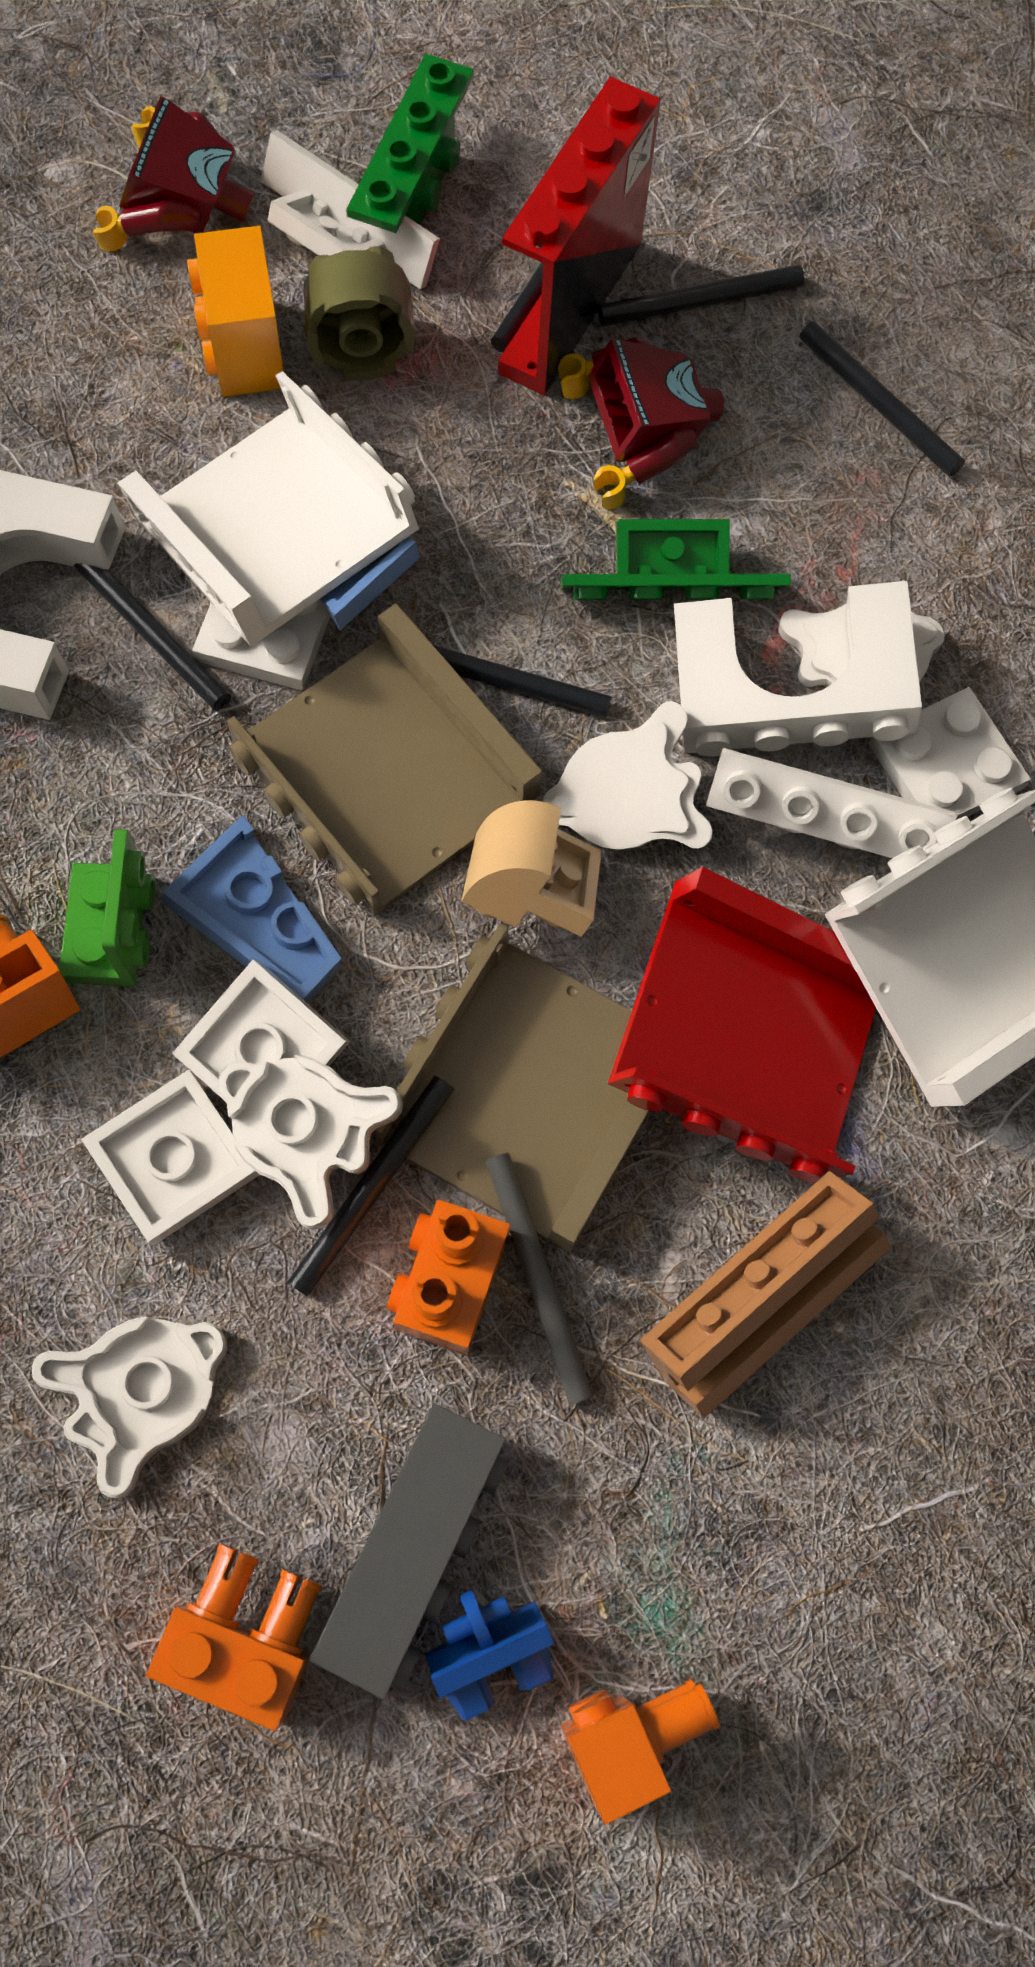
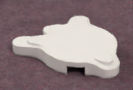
M847 603L835 610L824 613H811L799 609H790L783 613L779 622L778 632L782 639L801 652L798 679L804 686L814 687L823 685L827 688L848 667L850 651L846 622ZM911 612L920 683L928 669L931 657L939 651L944 641V631L941 625L934 619Z
M673 701L660 705L642 726L634 730L609 732L592 738L582 745L569 760L558 784L547 791L543 802L561 807L559 825L569 826L589 842L603 848L616 850L635 848L658 839L676 840L690 848H702L708 845L712 839L713 829L711 823L697 811L694 805V797L702 778L701 769L691 762L676 763L671 756L672 750L688 724L686 711L680 704Z
M294 1055L295 1058H283L271 1063L268 1061L256 1064L242 1061L230 1063L219 1075L218 1090L227 1103L228 1117L232 1118V1131L236 1144H233L241 1159L258 1174L281 1184L291 1199L296 1218L301 1225L309 1229H319L325 1226L332 1219L334 1212L329 1182L331 1172L337 1168H342L353 1174L366 1170L370 1160L369 1141L371 1133L398 1118L402 1113L403 1107L401 1096L396 1090L387 1086L364 1088L351 1085L332 1068L311 1057Z
M141 1317L127 1320L112 1328L95 1344L81 1351H47L41 1353L33 1362L32 1377L39 1386L45 1389L77 1396L79 1399V1409L65 1421L64 1434L70 1441L87 1447L96 1454L98 1460L97 1485L101 1493L108 1497L120 1499L128 1496L135 1488L140 1471L151 1456L159 1450L179 1442L193 1431L205 1416L213 1395L216 1369L226 1355L227 1341L223 1332L217 1326L208 1322L185 1325L163 1319Z

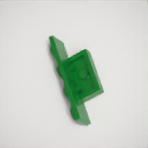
M425 53L346 208L348 218L397 233L405 216L421 225L427 211H435L441 195L442 180L446 172L450 174L454 172L459 160L461 143L455 140V114L474 77L473 68Z
M617 519L615 574H563L560 578V590H573V600H606L607 590H629V600L663 599V590H685V600L719 599V590H741V600L774 599L775 590H781L791 585V574H729L730 519Z

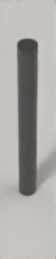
M504 1153L486 1160V1164L506 1222L510 1224V1234L568 1403L573 1405L592 1398L594 1395L510 1154Z

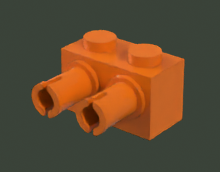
M0 914L1 1058L81 1011L60 970L31 929L18 936L12 928L10 920L5 915Z
M439 1199L436 1201L431 1216L420 1213L408 1249L418 1252L410 1276L402 1273L398 1274L387 1303L386 1310L396 1313L393 1320L395 1330L468 1356L509 1236L510 1224Z
M219 1543L217 1547L218 1552L197 1602L189 1601L188 1605L174 1607L145 1677L276 1732L285 1722L311 1657L302 1653L303 1648L297 1644L318 1592H321L323 1585L308 1578L303 1579L295 1602L291 1605V1599L301 1576L282 1569L279 1575V1582L260 1628H252L249 1631L238 1626L240 1622L234 1619L255 1566H258L260 1559L247 1553H240L230 1578H228L239 1550Z
M692 1679L638 1707L634 1701L630 1702L622 1695L613 1698L611 1694H607L606 1689L598 1691L569 1706L572 1719L560 1724L592 1802L604 1825L670 1793L671 1789L660 1767V1764L665 1762L663 1754L710 1730L715 1731L720 1728L717 1715L703 1686L700 1683L695 1685Z

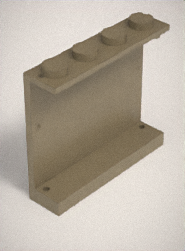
M394 604L378 615L380 639L251 729L245 730L234 716L227 720L233 743L228 746V750L231 752V756L237 765L248 776L254 772L259 775L267 785L263 789V793L273 809L283 819L290 814L303 829L298 835L309 853L318 862L327 858L339 873L334 879L346 898L353 905H357L362 901L374 916L474 844L476 832L492 812L509 803L533 800L539 796L542 770L397 604Z
M500 922L491 938L482 935L474 945L465 965L471 971L461 987L458 988L451 985L443 995L434 1015L440 1021L429 1039L420 1035L409 1050L403 1063V1068L407 1069L408 1073L396 1091L402 1098V1113L395 1121L377 1128L374 1131L377 1144L384 1147L434 1075L440 1077L455 1090L405 1160L504 1216L486 1160L500 1154L509 1153L538 1236L570 1254L650 1113L648 1110L630 1104L627 1101L628 1093L608 1085L632 1011L508 943L509 926Z

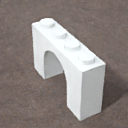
M0 470V575L12 567L32 561H49L72 567L76 563H82L109 570L125 530L113 495ZM0 629V708L50 720L69 673V669L55 642Z
M907 581L848 586L846 622L850 663L844 673L833 684L821 691L805 696L791 697L768 692L757 686L746 676L736 654L732 598L674 604L681 706L688 716V724L683 732L685 753L697 752L702 756L713 757L720 756L723 748L731 750L755 747L761 751H778L786 748L789 744L814 742L820 746H835L854 738L874 737L880 741H893L901 739L907 734L917 733L922 703Z

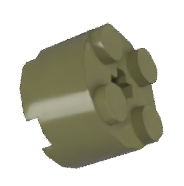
M373 246L367 250H346L333 255H319L308 265V276L303 284L307 350L315 364L322 368L325 362L330 367L341 369L343 378L348 380H372L394 372L396 370L395 361L404 356L407 350L410 353L414 350L415 327L410 283L403 268L394 262L393 253L381 246Z

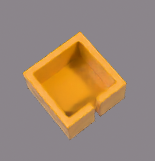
M252 226L194 234L197 258L187 259L193 295L203 294L201 297H195L196 305H194L199 339H211V341L202 342L207 376L218 375L222 397L281 389L276 375L281 371L284 372L261 227Z

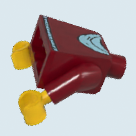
M160 96L156 108L150 106L142 110L140 117L143 124L134 123L131 126L139 150L119 207L123 209L121 215L118 216L115 209L110 206L100 207L96 212L95 218L101 228H95L92 233L100 248L109 252L122 248L127 241V235L134 237L155 232L186 231L195 234L204 233L213 208L243 222L254 191L225 177L235 150L231 143L220 136L207 117L201 112H185L168 99Z
M634 337L625 341L610 339L605 348L592 352V359L586 361L581 355L567 354L561 359L558 366L561 390L565 398L577 399L584 396L589 390V384H591L616 462L626 461L628 464L623 469L607 465L597 470L593 481L594 491L600 490L609 484L617 486L614 490L608 491L603 495L602 507L605 509H615L623 504L626 498L627 485L634 481L641 485L670 468L695 448L697 438L709 422H717L723 414L724 397L722 392L717 388H701L692 360L686 354L657 348L641 338Z

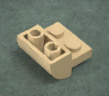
M534 800L509 803L492 812L476 832L461 901L474 907L482 915L489 918H497L515 928L526 912L529 911L553 927L564 928L582 937L594 920L602 851L558 829L561 807Z

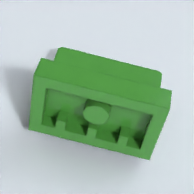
M114 830L110 864L72 862L59 967L67 984L136 986L138 966L146 967L148 964L150 938L148 931L142 930L144 910H152L154 907L156 883L154 874H148L146 871L144 851L137 850L129 830Z

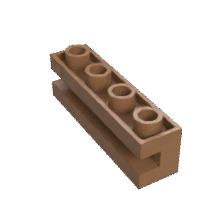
M828 1171L640 1339L663 1380L703 1419L891 1248L886 1234L874 1225L879 1219L874 1203L835 1174Z

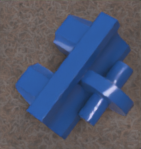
M472 1589L459 1594L466 1614L442 1625L448 1642L424 1653L439 1698L447 1695L463 1720H469L490 1709L495 1700L486 1676L509 1665L512 1668L520 1690H531L552 1680L554 1677L548 1647L555 1643L536 1602L533 1601L511 1612L503 1596L479 1608Z

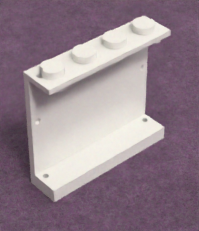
M283 371L277 374L276 378L289 409L165 494L159 496L137 471H134L118 482L138 521L250 647L419 529L411 507L415 503V495L403 476L398 472L390 475L384 469L375 450L367 442L359 445L353 439L349 428L338 414L333 413L329 416L323 410L319 399L310 387L304 385L300 388Z
M1009 788L988 798L979 805L984 814L971 822L967 816H964L940 828L934 833L938 843L925 851L921 845H918L894 857L887 863L892 872L879 880H876L874 875H870L851 884L840 892L845 901L824 914L931 1107L965 1106L1035 1057V835L1023 815L1032 810L1030 805L1035 803V790L1016 796L1013 788Z

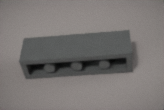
M435 1403L432 1404L309 1659L310 1662L383 1700L391 1684L402 1690L405 1689L422 1652L421 1649L411 1645V1641L422 1618L435 1624L452 1587L451 1584L441 1579L452 1554L465 1559L482 1523L481 1520L471 1516L481 1491L483 1490L494 1496L511 1458L500 1454L506 1438Z

